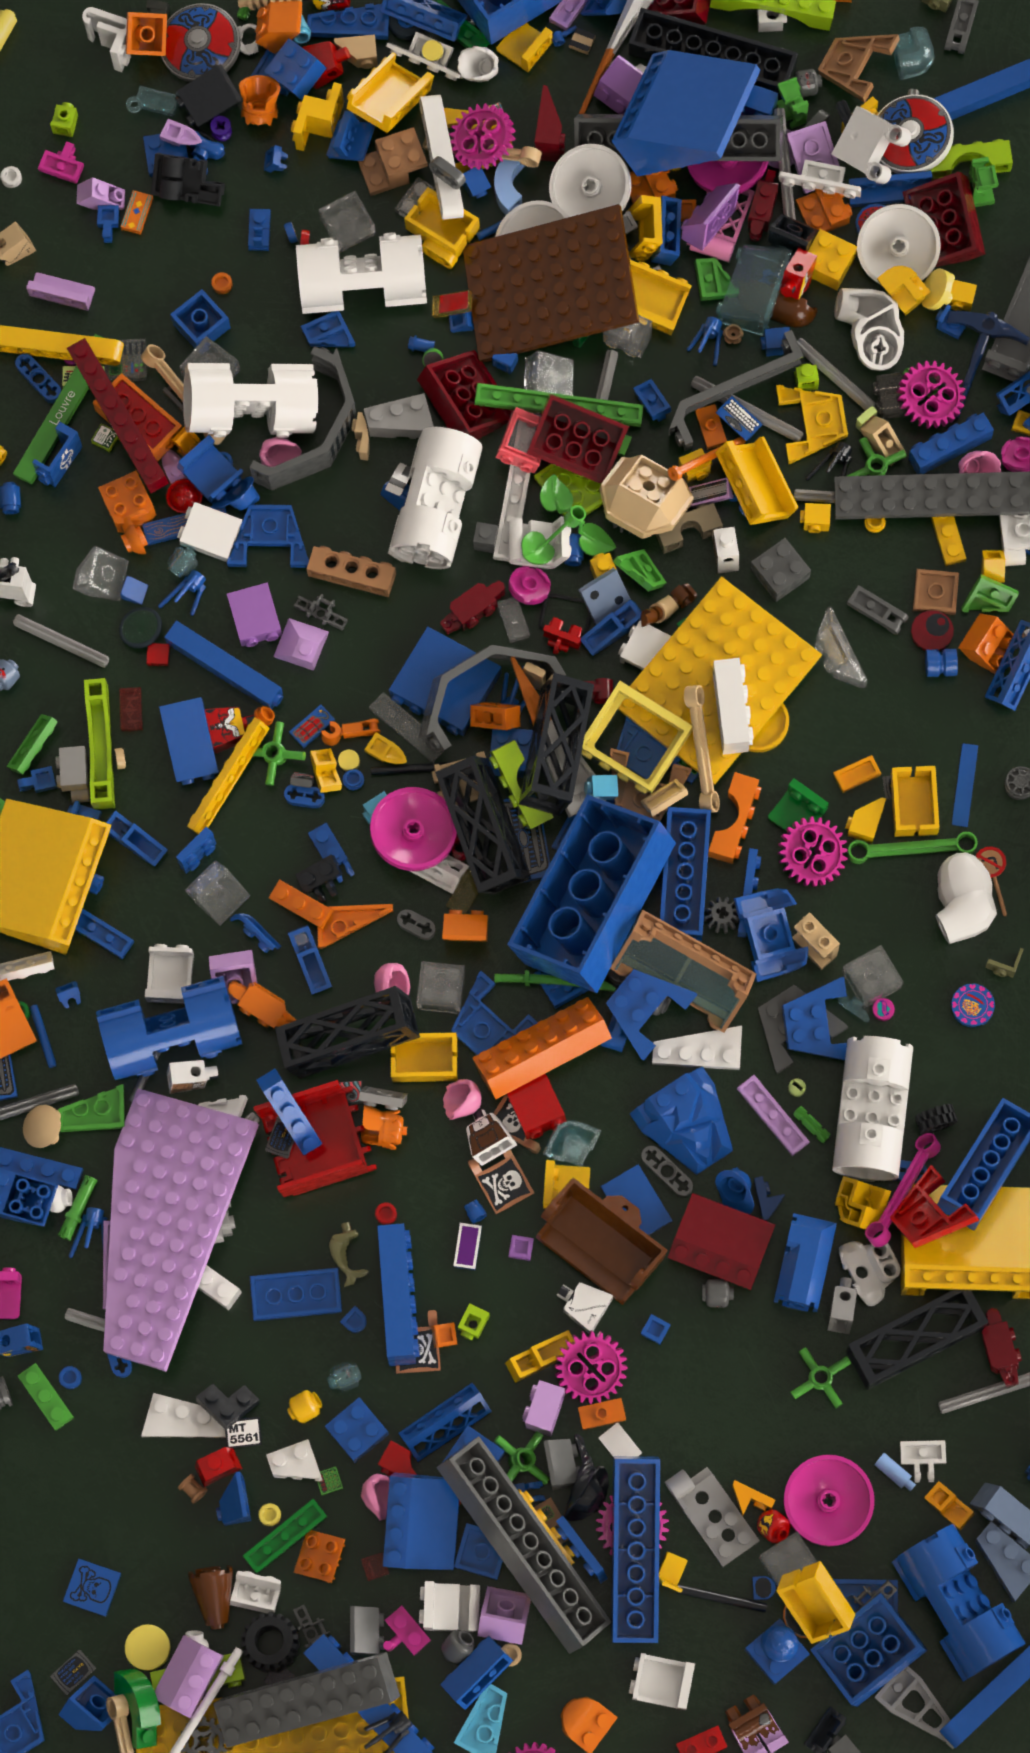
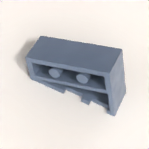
M984 1483L970 1502V1505L981 1512L986 1519L997 1524L1008 1536L1012 1535L1016 1538L1015 1542L1022 1548H1030V1510L1001 1486Z

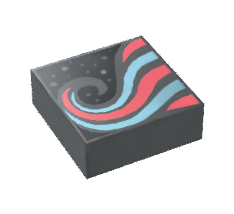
M294 772L291 776L290 784L311 788L315 781V775Z
M362 1080L340 1082L343 1088L353 1087L354 1091L346 1094L349 1104L364 1103L358 1100L359 1093L363 1089Z

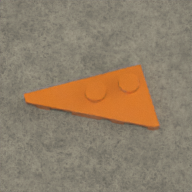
M393 904L328 906L333 910V913L323 929L317 926L318 949H323L393 912Z

